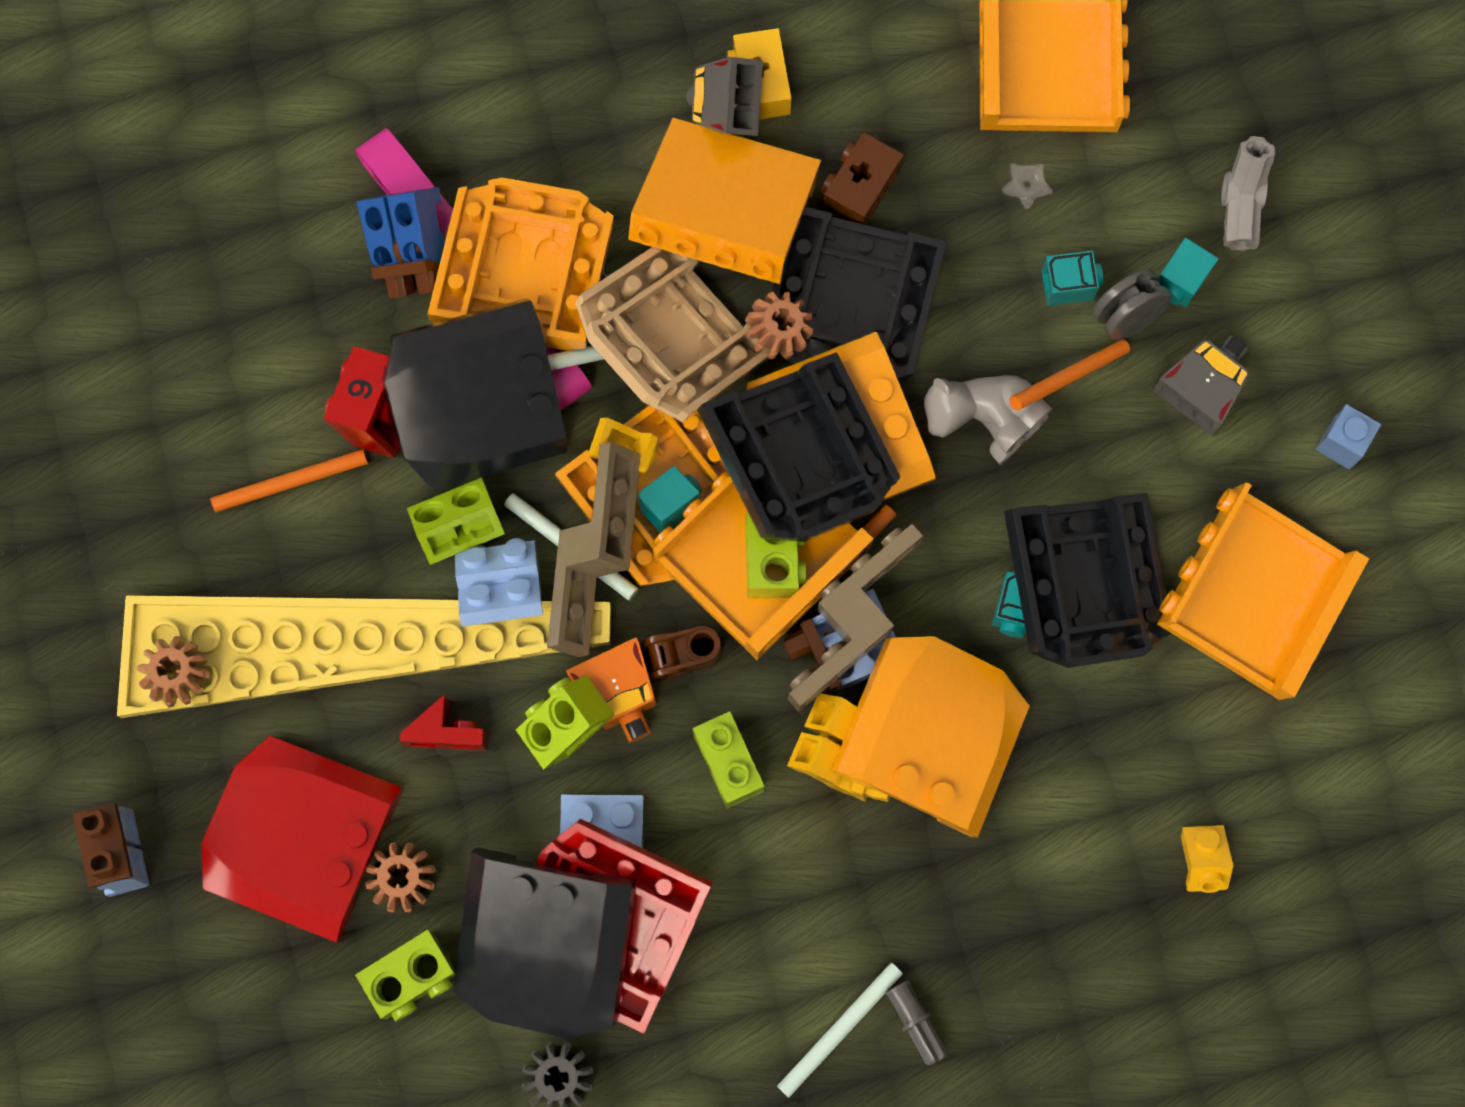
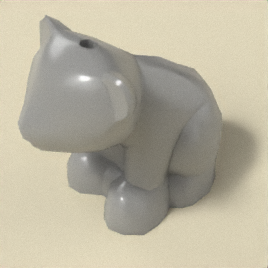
M1012 375L975 378L964 382L936 378L924 398L929 433L933 436L944 438L958 430L971 419H977L982 422L992 435L994 441L990 445V453L1000 465L1009 459L1049 418L1047 415L1053 408L1042 398L1019 411L1014 410L1010 405V397L1032 385L1027 380Z

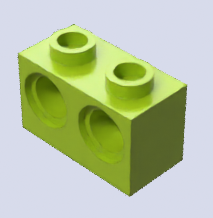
M482 478L407 508L416 536L430 565L505 534Z
M747 511L745 518L747 598H791L798 591L799 585L806 583L805 561H798L797 546H804V542L772 541L761 538ZM770 566H780L786 571L787 577L782 581H773L767 577L765 570Z
M587 675L572 682L567 677L553 685L548 690L550 697L530 707L525 712L527 719L516 729L543 770L569 758L615 715Z
M730 711L693 728L694 738L727 809L764 792L765 786Z
M426 930L355 976L380 1019L393 1017L396 1022L415 1011L417 1007L414 1002L429 994L431 999L450 989L453 986L450 979L455 977L456 969L434 932ZM426 955L434 956L438 963L437 972L429 979H423L417 970L418 962ZM395 977L401 984V994L396 1000L388 1002L382 996V985L387 979Z

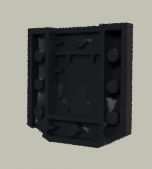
M805 207L784 263L780 284L774 283L772 291L779 300L785 292H789L791 296L790 302L793 304L798 300L804 299V305L800 311L812 313V320L806 325L813 329V334L809 339H805L806 347L802 352L794 350L791 358L786 360L791 365H794L877 332L897 379L913 376L947 241L911 232L908 235L834 218L832 213ZM776 321L778 323L777 329L784 331L781 329V322Z
M524 298L391 335V349L387 366H384L382 382L401 455L433 491L567 453V436L542 329L530 299Z
M837 352L807 363L796 372L739 394L737 391L703 403L697 409L761 538L806 542L865 517L880 506L885 495L900 478Z
M1147 493L1047 506L1046 504L1019 507L1004 511L1029 652L1063 667L1073 668L1145 656L1153 649L1152 646L1162 637L1171 634L1157 625L1163 614L1159 611V608L1167 594Z
M479 847L472 850L453 992L489 1021L568 1039L612 1028L617 1023L637 880L599 872L589 876L517 861V855Z

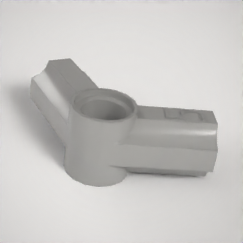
M1250 136L1247 141L1241 142L1232 171H1227L1224 176L1221 194L1222 206H1226L1223 246L1229 247L1234 251L1257 249L1259 245L1261 210L1265 205L1268 175L1275 157L1274 145L1269 144L1264 137Z

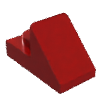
M443 695L400 733V742L405 747L486 751L488 734L484 729L478 728V723L472 721H453V727H448L449 699Z

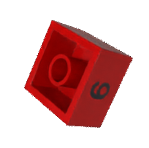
M353 346L349 358L344 361L341 367V378L334 395L330 396L326 403V414L323 420L354 447L396 458L400 447L382 382L384 366H387L389 356Z

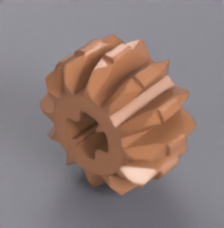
M773 291L767 294L765 301L757 299L752 305L754 312H749L745 319L746 323L752 326L746 332V338L758 339L759 341L754 347L755 352H759L763 347H766L769 360L774 359L778 352L781 353L785 360L791 358L794 350L802 352L806 347L805 339H809L813 334V329L806 325L812 320V313L800 311L804 305V299L798 300L795 304L791 303L789 292H785L780 300ZM776 321L781 322V325H780V326H781V329L784 330V331H781V330L777 329V328H778V323H777Z
M179 636L173 637L170 646L165 640L157 639L156 646L158 652L154 653L149 649L144 650L143 654L150 659L149 664L142 663L137 666V670L140 673L147 675L139 682L140 687L144 690L151 689L149 698L154 702H158L163 698L164 704L168 707H174L178 698L182 703L190 704L191 696L189 691L193 690L198 694L204 693V688L197 683L198 679L205 680L210 677V672L201 668L208 662L207 656L203 653L197 654L199 646L193 641L184 645L183 639ZM176 664L181 670H176L179 675L171 679L167 676V673H172L169 668Z
M390 843L389 852L391 857L388 858L381 851H377L374 856L382 864L379 868L373 865L367 866L366 872L377 875V879L367 882L365 886L368 890L381 889L374 896L373 902L380 905L388 899L387 911L395 913L401 901L404 911L410 913L413 911L411 898L414 897L422 905L428 902L426 896L420 891L423 887L428 890H435L436 884L425 880V876L433 875L437 870L434 865L421 867L427 861L429 854L423 850L414 856V844L407 843L401 855L399 846L396 843ZM407 867L409 869V872L406 874V878L409 881L406 886L397 884L395 888L393 884L397 879L394 872L397 869L405 872Z

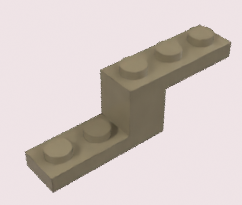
M612 442L602 444L599 447L592 522L559 531L547 648L575 657L589 655L596 578L629 570L640 454Z
M913 524L904 531L899 527L893 530L881 542L884 547L873 557L869 553L862 556L850 568L853 574L843 583L836 579L819 594L822 600L819 602L818 612L847 644L844 647L839 642L821 657V660L824 662L823 665L813 673L806 669L790 683V687L793 690L789 693L788 701L798 712L892 633L893 623L869 598L865 591L920 546L923 535Z

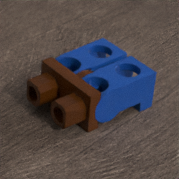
M439 187L356 201L369 256L375 266L371 268L373 279L385 278L389 298L415 294L411 274L415 275L419 295L433 293L445 245V238L439 229L435 204L442 202Z

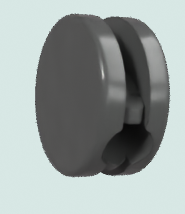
M1141 270L1125 277L1106 291L1096 303L1093 310L1094 316L1099 323L1106 324L1105 331L1111 339L1121 340L1140 332L1160 317L1169 306L1172 299L1171 294L1165 286L1159 285L1160 279L1153 270Z

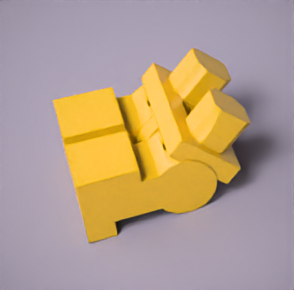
M826 694L818 695L804 727L819 734V736L801 732L787 766L798 772L805 773L837 791L854 796L866 802L867 797L888 802L891 796L874 788H866L831 771L857 706L842 697Z

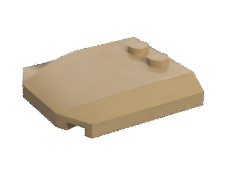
M651 247L583 292L575 303L589 343L640 400L684 422L698 412L697 409L703 403L715 399L768 360V349L763 347L761 351L755 352L754 347L759 340L746 338V332L752 326L746 324L743 327L693 272L699 263L696 259Z

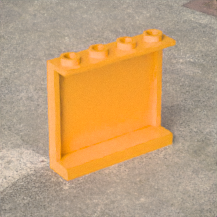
M979 0L980 130L1118 132L1122 120L1128 119L1130 110L1129 95H1123V83H1127L1129 76V61L1123 60L1122 48H1126L1128 42V25L1122 24V13L1126 12L1127 0Z
M672 118L631 212L628 240L780 284L789 249L808 198H812L816 187L821 160Z
M726 471L713 483L711 488L714 491L704 501L698 498L688 506L682 515L685 519L675 529L669 526L658 535L654 541L656 547L653 549L654 560L758 660L821 598L819 594L836 579L839 580L871 549L874 538L863 528L857 531L848 523L804 542V546H797L798 561H805L806 583L799 585L798 591L791 598H747L745 532L747 509L728 471ZM770 566L765 570L767 577L773 581H782L787 577L786 571L780 566Z
M1246 482L1233 489L1228 488L1219 499L1216 508L1220 512L1213 523L1209 522L1200 533L1197 542L1201 546L1195 557L1190 556L1181 567L1178 576L1182 580L1176 591L1171 590L1162 601L1159 611L1163 614L1157 625L1278 700L1293 698L1301 687L1369 558L1356 550L1346 554L1249 494L1248 491L1252 485Z

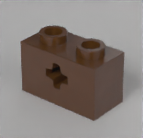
M863 132L857 143L851 141L847 145L840 159L843 165L838 173L831 172L826 178L820 191L824 194L822 209L840 219L866 225L900 172L904 154ZM861 176H862L863 178H865V179H861V180L859 181V183L854 182V181L859 180V178H860Z

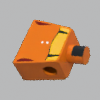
M633 638L566 670L571 682L587 675L615 714L602 726L605 730L621 724L629 743L640 740L651 733L643 712L655 707L656 702L637 638Z

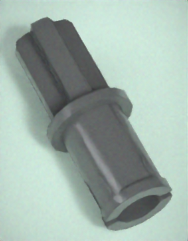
M905 981L886 992V996L891 1001L904 1025L901 1028L902 1031H908L925 1064L932 1065L943 1059L947 1055V1051L929 1020L932 1015L931 1013L926 1014L911 987L910 981Z

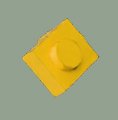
M600 418L588 456L598 460L600 445L612 442L639 453V473H646L657 454L656 444L658 436L653 433H641L610 418Z
M1224 825L1183 827L1181 841L1188 868L1186 879L1187 891L1213 893L1228 889L1233 862Z

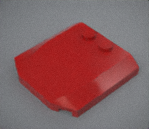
M269 736L234 767L201 842L203 889L339 943L355 907L353 901L366 873V868L372 859L385 826H389L404 789Z
M580 818L541 850L536 864L589 876L599 872L637 880L617 1021L644 1034L687 944L713 882Z

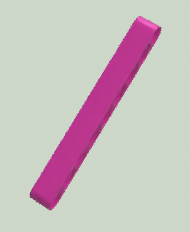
M384 128L354 150L363 166L386 195L435 187L387 128ZM441 195L442 202L435 204L439 229L446 240L453 209ZM546 347L547 355L565 351ZM578 365L551 371L560 411L592 389L589 380Z

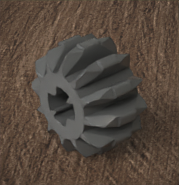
M551 1042L546 1044L549 1059L546 1060L538 1051H534L531 1054L533 1060L540 1066L538 1069L532 1066L523 1067V1073L534 1075L535 1081L522 1084V1088L524 1091L538 1089L539 1092L530 1100L532 1106L538 1105L544 1097L547 1098L545 1107H555L556 1101H559V1107H569L567 1100L569 1097L575 1105L579 1107L584 1105V1099L576 1091L581 1089L591 1092L593 1085L581 1082L580 1076L590 1075L594 1070L592 1066L578 1069L577 1065L586 1057L583 1051L578 1052L570 1060L568 1058L572 1045L564 1043L560 1057H557L556 1047ZM555 1066H558L560 1072H567L569 1075V1082H563L565 1089L558 1091L556 1085H549L547 1082V1076L553 1075V1072L550 1070Z

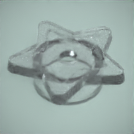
M1012 163L1010 165L1012 180L1002 189L1003 194L1018 197L1025 209L1031 207L1036 197L1048 196L1052 193V189L1044 182L1043 164L1019 166ZM1024 182H1029L1031 186L1025 187Z

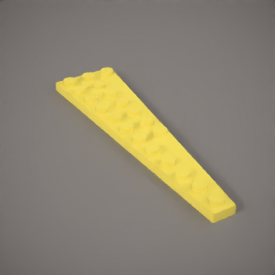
M126 596L117 716L126 718L558 653L560 651L547 648L552 601H542L543 615L462 627L459 617V600ZM594 602L590 648L610 645V602ZM179 636L183 639L184 645L193 641L199 646L197 654L203 653L207 656L208 662L201 668L210 672V677L205 680L198 679L197 683L204 688V693L198 694L193 690L189 691L191 696L190 704L186 705L178 698L174 707H168L164 704L163 698L158 702H154L149 698L151 689L144 690L140 687L139 682L147 675L140 673L137 670V666L142 663L149 664L150 659L145 657L143 654L144 650L149 649L154 653L158 652L156 646L157 639L165 640L170 646L173 637ZM176 664L172 665L169 668L172 673H167V676L171 679L176 678L179 675L176 670H181V668Z

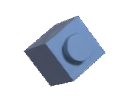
M1346 404L1334 416L1315 450L1350 470L1364 456L1382 424Z

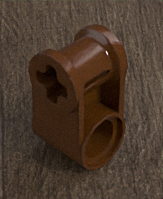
M697 626L678 632L658 634L642 641L643 648L648 649L653 670L650 674V679L653 682L665 681L689 672L710 668L716 665L722 656L720 638L712 628L707 626ZM701 638L712 640L714 642V649L709 655L700 657L693 653V646L697 640ZM662 650L665 652L667 664H664Z

